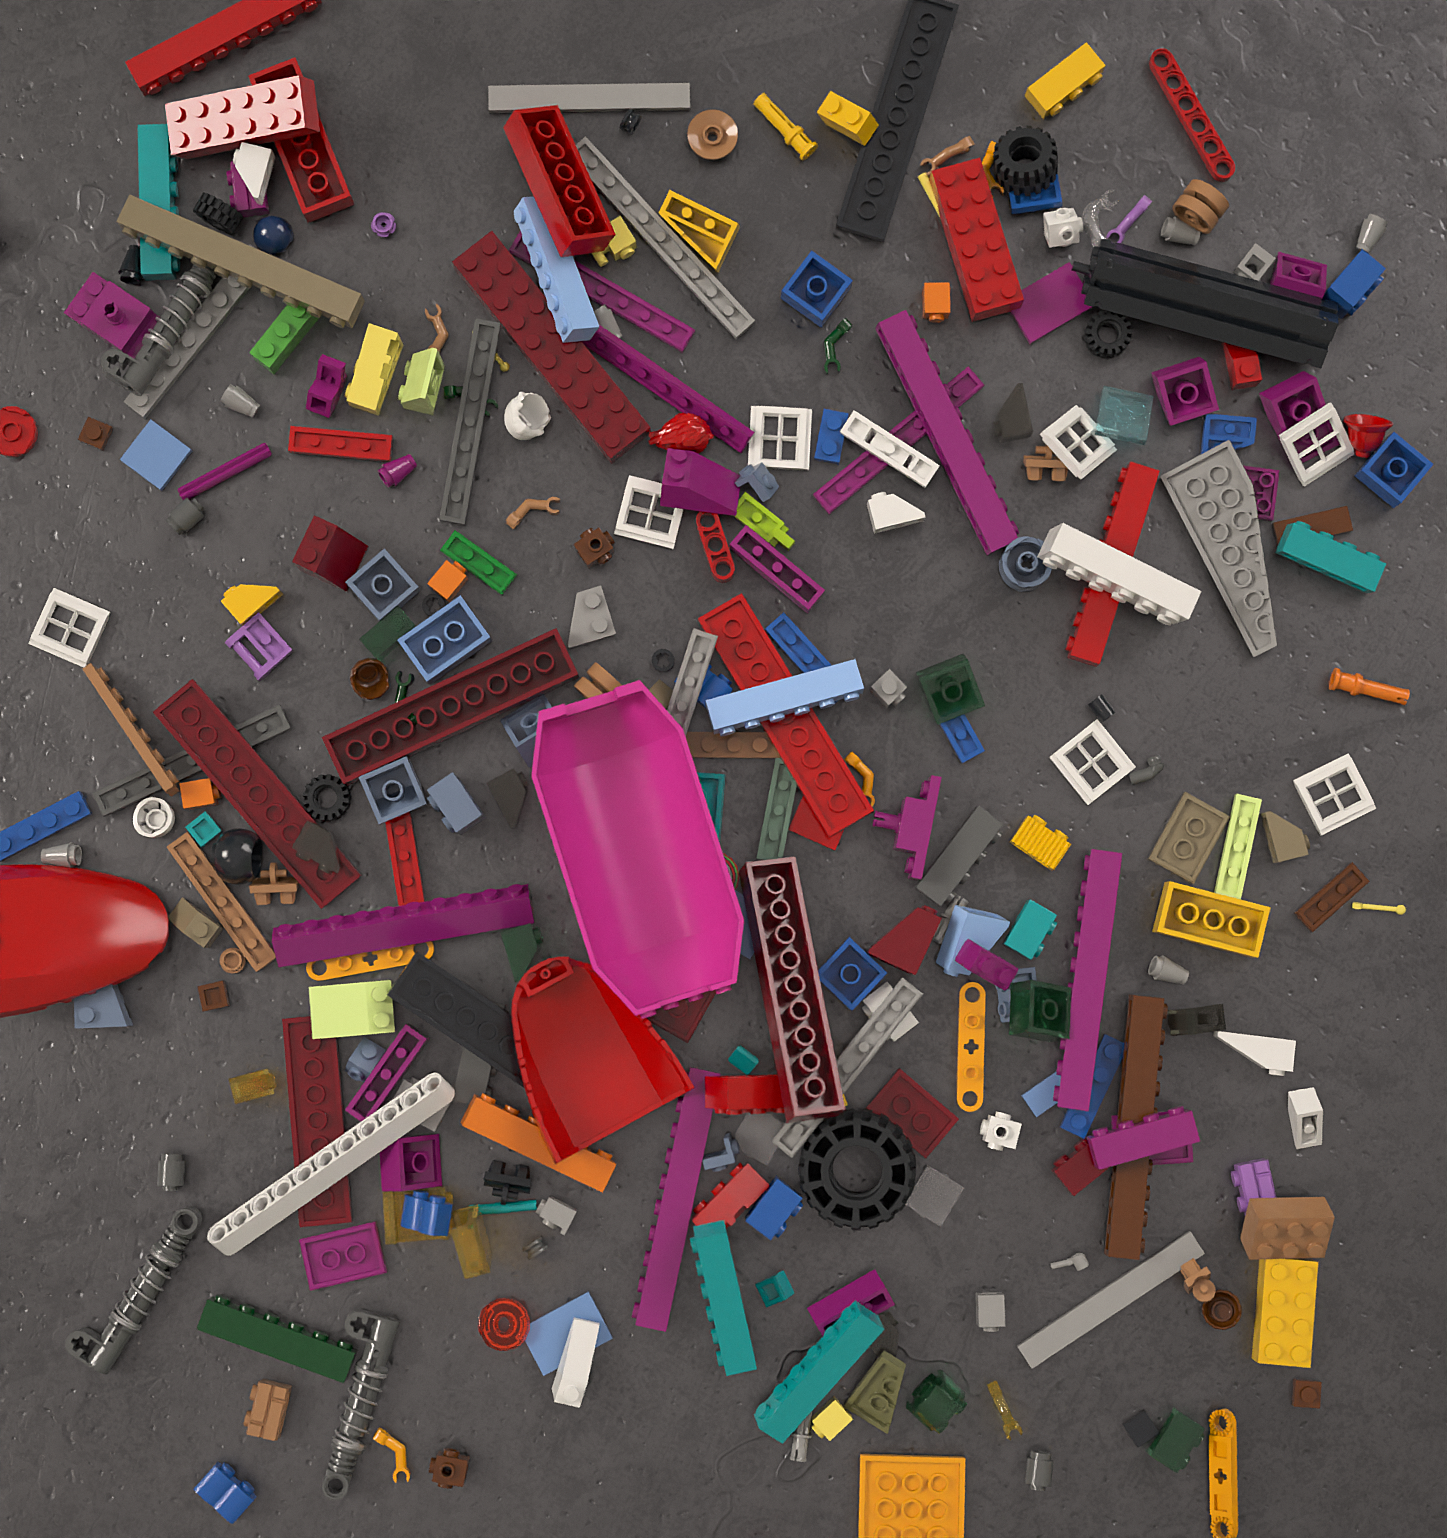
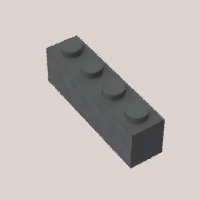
M977 806L915 886V889L938 907L943 903L948 905L956 895L953 890L957 884L963 885L972 874L969 871L970 867L974 862L979 865L986 856L987 852L984 849L990 842L995 844L1003 833L1000 828L1003 824L983 808Z
M492 1002L509 1014L510 1011L505 1010V1004ZM464 1047L454 1088L455 1095L452 1101L469 1105L474 1094L480 1097L482 1093L492 1096L493 1088L489 1087L490 1078L496 1076L497 1069Z

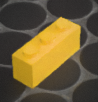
M1086 42L1029 86L1025 97L1043 119L1048 115L1053 117L1063 109L1064 106L1062 104L1069 99L1071 101L1076 100L1083 93L1082 89L1088 84L1093 86L1103 77L1102 73L1106 65Z

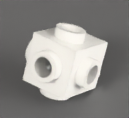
M1059 208L1056 211L1043 213L1044 236L1049 247H1066L1074 243H1080L1079 233L1083 232V223L1081 217H1077L1074 208Z
M996 1111L995 1116L988 1115V1119H983L980 1128V1134L983 1135L982 1140L988 1142L987 1147L1003 1151L1004 1146L1016 1149L1021 1123L1010 1120L1011 1115ZM1002 1127V1133L997 1135L996 1130Z

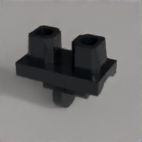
M492 1160L488 1172L485 1171L484 1186L494 1187L492 1196L501 1197L500 1205L506 1206L508 1198L517 1200L519 1192L530 1194L531 1179L529 1166L516 1165L514 1176L504 1175L506 1163Z

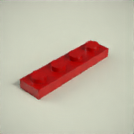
M290 426L288 452L390 462L393 436Z
M410 811L385 822L398 906H403L410 902H425Z

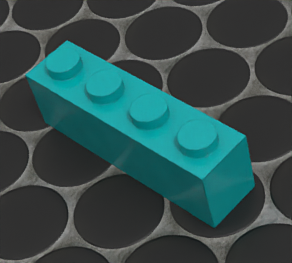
M1301 521L1286 526L1275 553L1365 593L1375 592L1386 566V563L1379 561L1380 556L1371 552L1361 553L1356 550L1357 546L1345 541L1341 544L1334 541L1333 535L1323 531L1316 533L1310 530V525Z

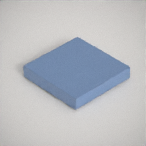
M150 419L120 460L162 491L192 453V450Z

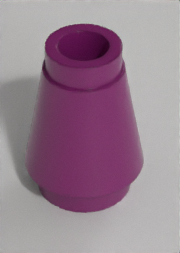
M408 454L382 464V468L377 470L383 483L389 488L392 485H398L417 467V464L413 457Z

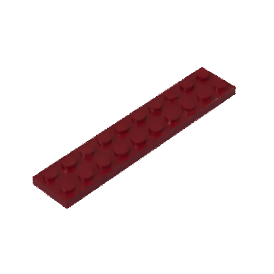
M191 679L153 711L155 716L321 909L361 876L359 871L194 679Z

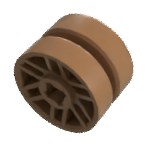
M1193 179L1183 191L1184 194L1180 195L1172 208L1180 220L1201 233L1209 234L1218 223V219L1229 208V202L1220 191L1202 180Z
M596 662L587 671V674L593 681L591 682L585 677H581L574 685L575 689L586 699L613 691L614 688L622 686Z

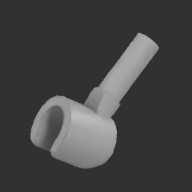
M1079 1252L1067 1260L1050 1264L1052 1269L1074 1264L1076 1270L1080 1271L1086 1268L1089 1262L1086 1256Z

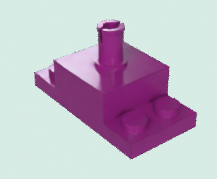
M94 272L91 273L64 311L66 316L115 349L122 351L132 358L136 357L143 346L142 340L145 334H150L148 329L155 327L157 323L155 318H160L151 308Z
M931 775L922 782L919 797L924 798L923 800L906 796L902 800L898 815L879 812L878 810H875L874 818L883 819L884 821L874 819L872 827L876 826L895 830L893 850L912 854V857H907L904 873H909V880L919 881L922 879L942 779L939 776Z

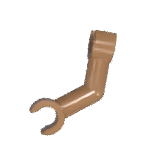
M967 136L957 144L944 149L932 159L926 158L922 160L920 165L925 166L930 162L932 164L931 171L939 168V165L959 153L964 154L970 150L969 147L975 145L970 136Z
M436 304L437 315H429L426 308L425 315L433 323L438 334L428 349L436 348L440 354L449 335L441 318V308Z
M550 497L548 500L526 499L516 511L508 516L505 520L507 521L506 524L514 530L530 509L546 510L551 515H557L559 510H552L549 505L552 502L560 503V499L557 497Z

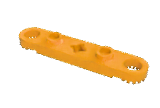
M432 941L425 942L429 947L428 953L425 955L428 959L435 952V946ZM416 944L371 951L373 955L378 956V960H374V965L370 966L369 962H364V957L368 956V952L322 960L327 965V970L323 975H317L313 971V965L316 961L308 962L306 971L312 979L322 981L404 966L409 963L415 954L414 947Z
M976 982L964 984L959 991L956 1099L959 1107L967 1112L978 1110L983 1103L986 995L984 988ZM970 987L976 988L980 995L979 999L972 1003L965 998V992ZM969 1039H973V1043L978 1044V1049L973 1050V1054H969V1051L964 1049V1044H968ZM967 1091H973L977 1096L976 1103L972 1106H966L963 1103L962 1097Z
M1219 1409L1213 1411L1209 1416L1211 1417L1209 1419V1487L1212 1521L1210 1528H1212L1213 1538H1236L1238 1535L1237 1423L1234 1414L1230 1410ZM1221 1415L1225 1417L1224 1419H1227L1226 1422L1228 1424H1226L1227 1427L1225 1429L1221 1428L1219 1424ZM1220 1472H1223V1474L1227 1475L1226 1480H1224L1223 1477H1220ZM1222 1522L1228 1526L1229 1534L1227 1536L1221 1532Z

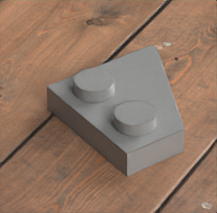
M601 586L576 594L568 640L569 649L616 635Z

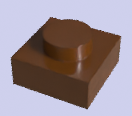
M88 417L78 440L104 451L113 427Z
M225 981L197 986L203 1012L230 1006Z
M1293 1379L1292 1405L1294 1407L1320 1409L1322 1382Z

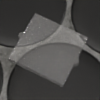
M747 1113L733 1139H737L740 1152L746 1154V1158L751 1157L767 1166L778 1147L772 1142V1139L784 1126V1123L773 1118L771 1113Z
M927 1165L915 1184L906 1206L918 1212L921 1218L926 1217L941 1227L964 1187L949 1179L948 1174H941Z

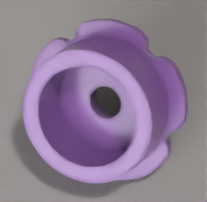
M378 213L373 218L371 228L379 237H387L396 230L395 219L389 213Z

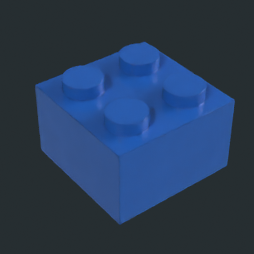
M1362 249L1325 291L1322 300L1338 302L1337 315L1340 319L1347 313L1352 316L1372 291L1383 281L1384 278L1380 275L1386 268Z
M811 250L782 289L781 299L822 328L851 289L853 280Z
M1393 432L1375 450L1355 474V477L1391 507L1395 508L1403 502L1433 466V463Z
M850 937L818 969L820 982L850 1011L887 974Z
M776 1175L771 1181L770 1186L761 1194L746 1214L745 1221L769 1240L774 1236L779 1238L787 1227L785 1222L790 1215L795 1217L802 1208V1195Z

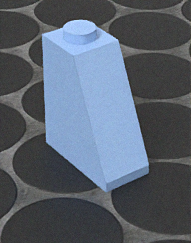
M955 905L936 963L943 967V972L955 977H958L959 973L970 975L971 971L955 961V957L964 942L970 939L985 949L990 950L1009 927L1010 922L995 913Z

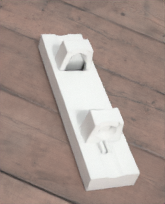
M856 411L852 412L840 431V434L924 488H926L940 466Z

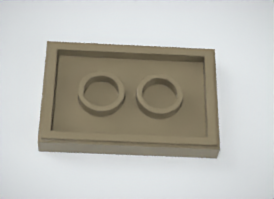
M1184 792L1151 851L1148 860L1194 884L1230 816Z

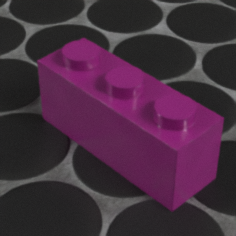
M875 1269L807 1308L822 1337L825 1331L830 1326H833L841 1317L843 1310L849 1307L855 1300L877 1315L895 1305Z

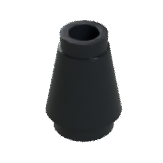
M129 245L118 271L120 280L126 284L138 285L144 278L141 275L140 246Z

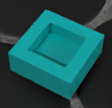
M207 811L203 812L185 827L202 848L223 832Z

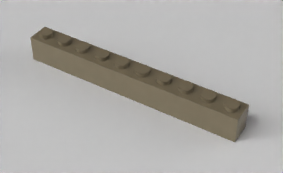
M130 194L116 221L123 229L122 233L130 238L136 239L137 236L145 239L146 244L156 249L162 246L169 249L168 253L182 259L185 256L192 259L191 263L200 268L211 267L215 269L214 272L217 275L227 279L229 276L238 279L237 282L244 287L251 288L255 286L261 289L260 292L270 298H274L276 295L283 298L285 304L293 308H297L298 305L307 309V313L317 318H321V315L330 319V323L340 328H344V326L353 328L365 303L361 293Z

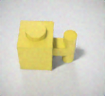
M621 216L610 221L616 235L606 249L601 252L592 253L600 267L609 262L604 255L606 252L610 251L615 261L619 258L624 260L633 255L634 249L637 248L636 240Z

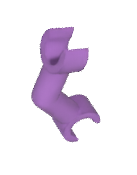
M1144 195L1118 227L1108 232L1107 238L1115 232L1120 236L1118 243H1122L1127 230L1147 210V207L1153 201Z

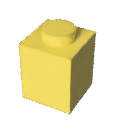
M833 1396L812 1416V1422L814 1423L812 1429L821 1439L826 1436L831 1441L853 1418L846 1408Z

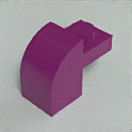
M324 354L321 355L318 360L316 379L308 390L307 410L330 418L347 380V374H345L346 363Z

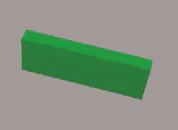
M454 530L440 549L443 554L458 562L468 572L502 596L517 577L515 572L456 530Z

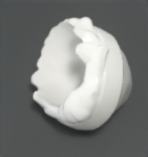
M519 392V395L513 398L505 409L504 421L506 428L513 437L519 440H529L544 434L543 429L551 419L550 410L542 396L534 393Z

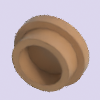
M228 948L220 956V965L228 973H238L245 967L246 957L240 949Z

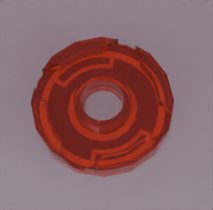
M511 1298L493 1300L482 1309L478 1319L480 1336H482L488 1347L497 1351H510L519 1347L526 1340L530 1330V1318L527 1310L520 1302ZM502 1317H506L510 1323L509 1329L506 1332H502L498 1327V1322Z

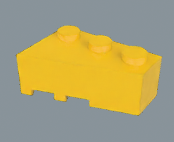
M669 190L659 211L660 216L718 273L740 229L739 224Z

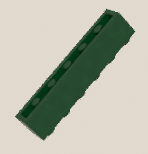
M216 1295V1297L207 1299L196 1330L341 1383H345L348 1379L358 1349L352 1348L353 1343L339 1339L338 1342L328 1339V1334L314 1330L313 1333L303 1330V1325L290 1321L289 1324L279 1321L280 1317L272 1313L265 1312L264 1315L256 1313L255 1308L247 1304L241 1303L240 1306L231 1304V1299L222 1295Z

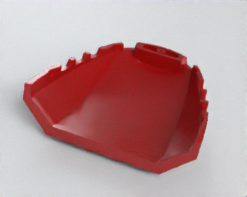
M37 864L0 865V1018L44 1010L47 1006L61 1002L69 1003L73 998L85 994L92 995L96 993V990L108 985L119 984L147 969L148 964L158 953L163 952L169 936L168 914L160 898L148 887L136 881L87 869Z
M570 957L549 958L531 967L517 984L512 999L511 1017L518 1064L532 1113L555 1164L695 1088L666 1041L652 1027V1023L646 1018L641 1019L640 1014L635 1015L594 971L591 964Z

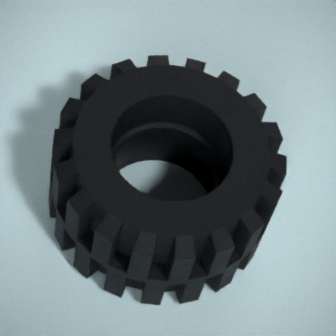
M1027 125L1026 128L1019 126L1016 127L1015 131L1011 129L1006 131V136L1001 135L998 139L999 143H996L993 152L995 176L998 179V184L1001 187L1005 186V191L1009 193L1014 191V195L1018 196L1021 193H1025V196H1031L1030 193L1033 192L1035 194L1041 193L1042 188L1048 189L1050 182L1054 183L1056 174H1058L1057 147L1054 138H1051V134L1047 131L1043 133L1042 128L1032 129V126ZM1023 158L1035 159V161L1027 164L1016 162Z

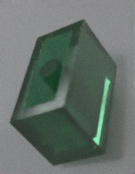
M397 606L359 640L377 660L381 661L400 645L397 640L415 628L416 625Z
M1174 1407L1160 1428V1434L1155 1436L1146 1452L1175 1473H1178L1179 1469L1183 1470L1189 1463V1454L1193 1447H1198L1202 1442L1205 1428Z

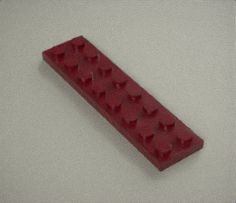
M311 1016L282 1019L294 1169L345 1133L337 1037L312 1039ZM349 1174L298 1209L299 1227L353 1222Z

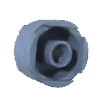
M1023 536L1013 540L1006 547L999 560V571L1002 579L1009 587L1018 592L1031 591L1040 587L1051 574L1052 568L1043 564L1044 560L1037 557L1044 541L1038 538ZM1023 560L1031 562L1029 569L1021 566Z

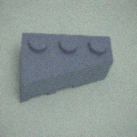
M117 984L108 985L96 990V993L92 995L85 994L74 998L75 1029L133 1026L124 1004L123 995H121Z

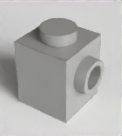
M889 669L869 690L888 708L891 704L897 706L906 697L903 692L907 687Z

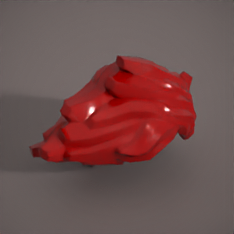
M679 413L665 423L660 430L649 432L650 440L648 443L649 445L656 444L657 447L665 450L671 448L693 451L698 454L704 451L709 444V440L713 439L714 435L711 432L710 426L700 416L691 413Z

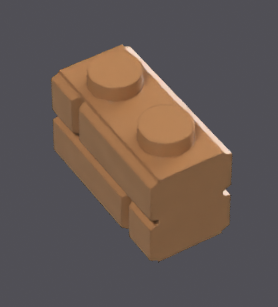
M261 1379L258 1385H253L250 1394V1400L254 1401L252 1411L248 1410L244 1419V1426L248 1427L247 1435L262 1437L272 1441H277L280 1438L292 1385L267 1379Z

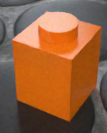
M924 283L922 289L923 319H929V322L933 323L943 322L950 315V283Z
M446 560L427 584L450 603L469 580L465 575L467 570L456 561L451 564Z
M209 778L179 783L183 809L193 810L219 805L218 799L221 798V791Z

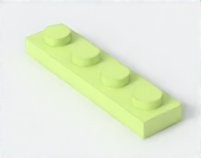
M1235 794L1214 893L1241 900L1262 799Z

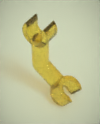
M997 1381L987 1384L989 1392L1003 1419V1431L1006 1437L1011 1440L1009 1433L1013 1429H1017L1020 1435H1022L1023 1431L1019 1423L1013 1419Z

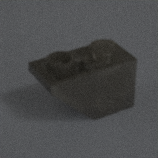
M307 820L292 846L293 849L297 850L295 855L307 862L313 859L320 863L319 869L332 875L333 871L339 873L342 865L333 833L311 820Z

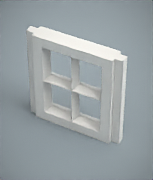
M1330 402L1279 435L1293 469L1304 487L1355 454L1338 413ZM1329 419L1334 431L1318 441L1313 429ZM1309 432L1314 444L1298 454L1293 442ZM1336 435L1341 447L1325 457L1320 445ZM1316 448L1321 460L1305 470L1300 458Z
M1077 405L1040 433L1046 445L1074 476H1078L1080 479H1083L1117 450L1111 439ZM1077 422L1087 431L1081 437L1071 429ZM1064 432L1074 442L1067 449L1057 439ZM1090 436L1100 445L1093 452L1083 442ZM1077 446L1087 456L1080 463L1070 453Z
M751 406L750 429L755 433L749 442L748 465L752 464L754 467L763 462L767 469L809 470L812 409ZM765 416L779 417L778 436L764 435ZM784 417L798 418L797 437L783 436ZM763 440L777 441L776 459H762ZM782 441L796 442L795 460H781Z
M629 475L614 535L674 549L684 509L675 508L673 515L654 511L657 498H661L662 483ZM634 491L653 496L650 509L631 505ZM629 510L648 514L645 528L626 523ZM653 516L672 520L668 533L650 529Z
M53 588L30 637L29 644L81 667H85L89 664L111 612ZM56 605L74 612L69 625L51 617ZM79 614L96 621L91 634L73 627ZM49 622L66 629L61 642L43 635ZM70 632L88 639L83 652L66 645Z
M1098 719L1049 757L1087 805L1136 767ZM1091 735L1103 748V751L1094 758L1081 745ZM1076 747L1089 761L1079 770L1075 768L1066 756ZM1106 754L1119 768L1109 777L1106 776L1096 763ZM1091 766L1104 780L1094 789L1091 788L1081 775Z
M1349 753L1293 780L1320 836L1376 809L1375 803ZM1347 770L1353 783L1335 791L1329 778ZM1325 781L1331 794L1313 801L1308 789ZM1356 788L1361 800L1344 808L1338 795ZM1334 798L1340 811L1322 819L1316 806Z

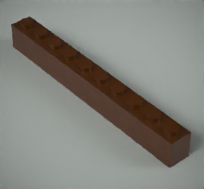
M1129 994L1117 1124L1128 1120H1133V1123L1143 1121V1116L1158 1113L1154 1103L1155 1097H1159L1160 1082L1157 1081V1072L1161 1071L1163 1057L1159 1055L1160 1045H1164L1165 1030L1162 1029V1019H1166L1168 1005L1164 1003L1165 998ZM1149 1156L1112 1166L1104 1254L1108 1257L1140 1260V1253H1144L1145 1238H1142V1229L1147 1226L1148 1213L1144 1211L1145 1201H1149L1150 1186L1147 1185V1176L1152 1174L1153 1161L1149 1159Z

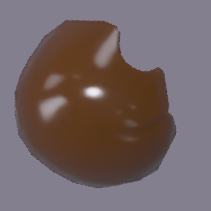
M369 657L357 661L350 672V683L354 692L363 699L373 700L380 698L389 688L386 666L380 660Z
M1219 1289L1215 1290V1296L1211 1301L1203 1302L1202 1314L1206 1323L1214 1329L1227 1330L1234 1327L1240 1320L1242 1306L1239 1298L1231 1291Z

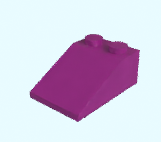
M1305 371L1259 393L1266 415L1279 440L1281 433L1326 405L1317 378ZM1329 419L1313 429L1318 441L1334 431ZM1309 432L1293 442L1298 454L1314 444ZM1335 435L1320 445L1323 453L1339 445L1337 436ZM1315 448L1301 457L1302 463L1318 456L1317 449Z
M668 448L661 487L660 506L736 516L740 486L737 487L735 482L741 475L693 451Z

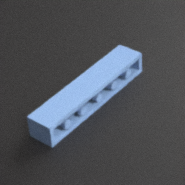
M534 196L523 197L513 211L514 218L520 227L523 242L529 251L531 264L535 267L538 275L539 285L546 296L547 306L552 312L556 330L560 334L563 343L590 340L598 330L599 324L573 256L560 257Z
M854 659L706 700V709L714 735L720 733V736H726L735 733L736 728L745 726V729H752L760 726V722L770 719V722L783 720L785 715L795 713L798 716L810 712L809 708L819 706L820 709L835 705L834 701L844 699L845 702L860 698L859 694H863L864 687L856 660Z

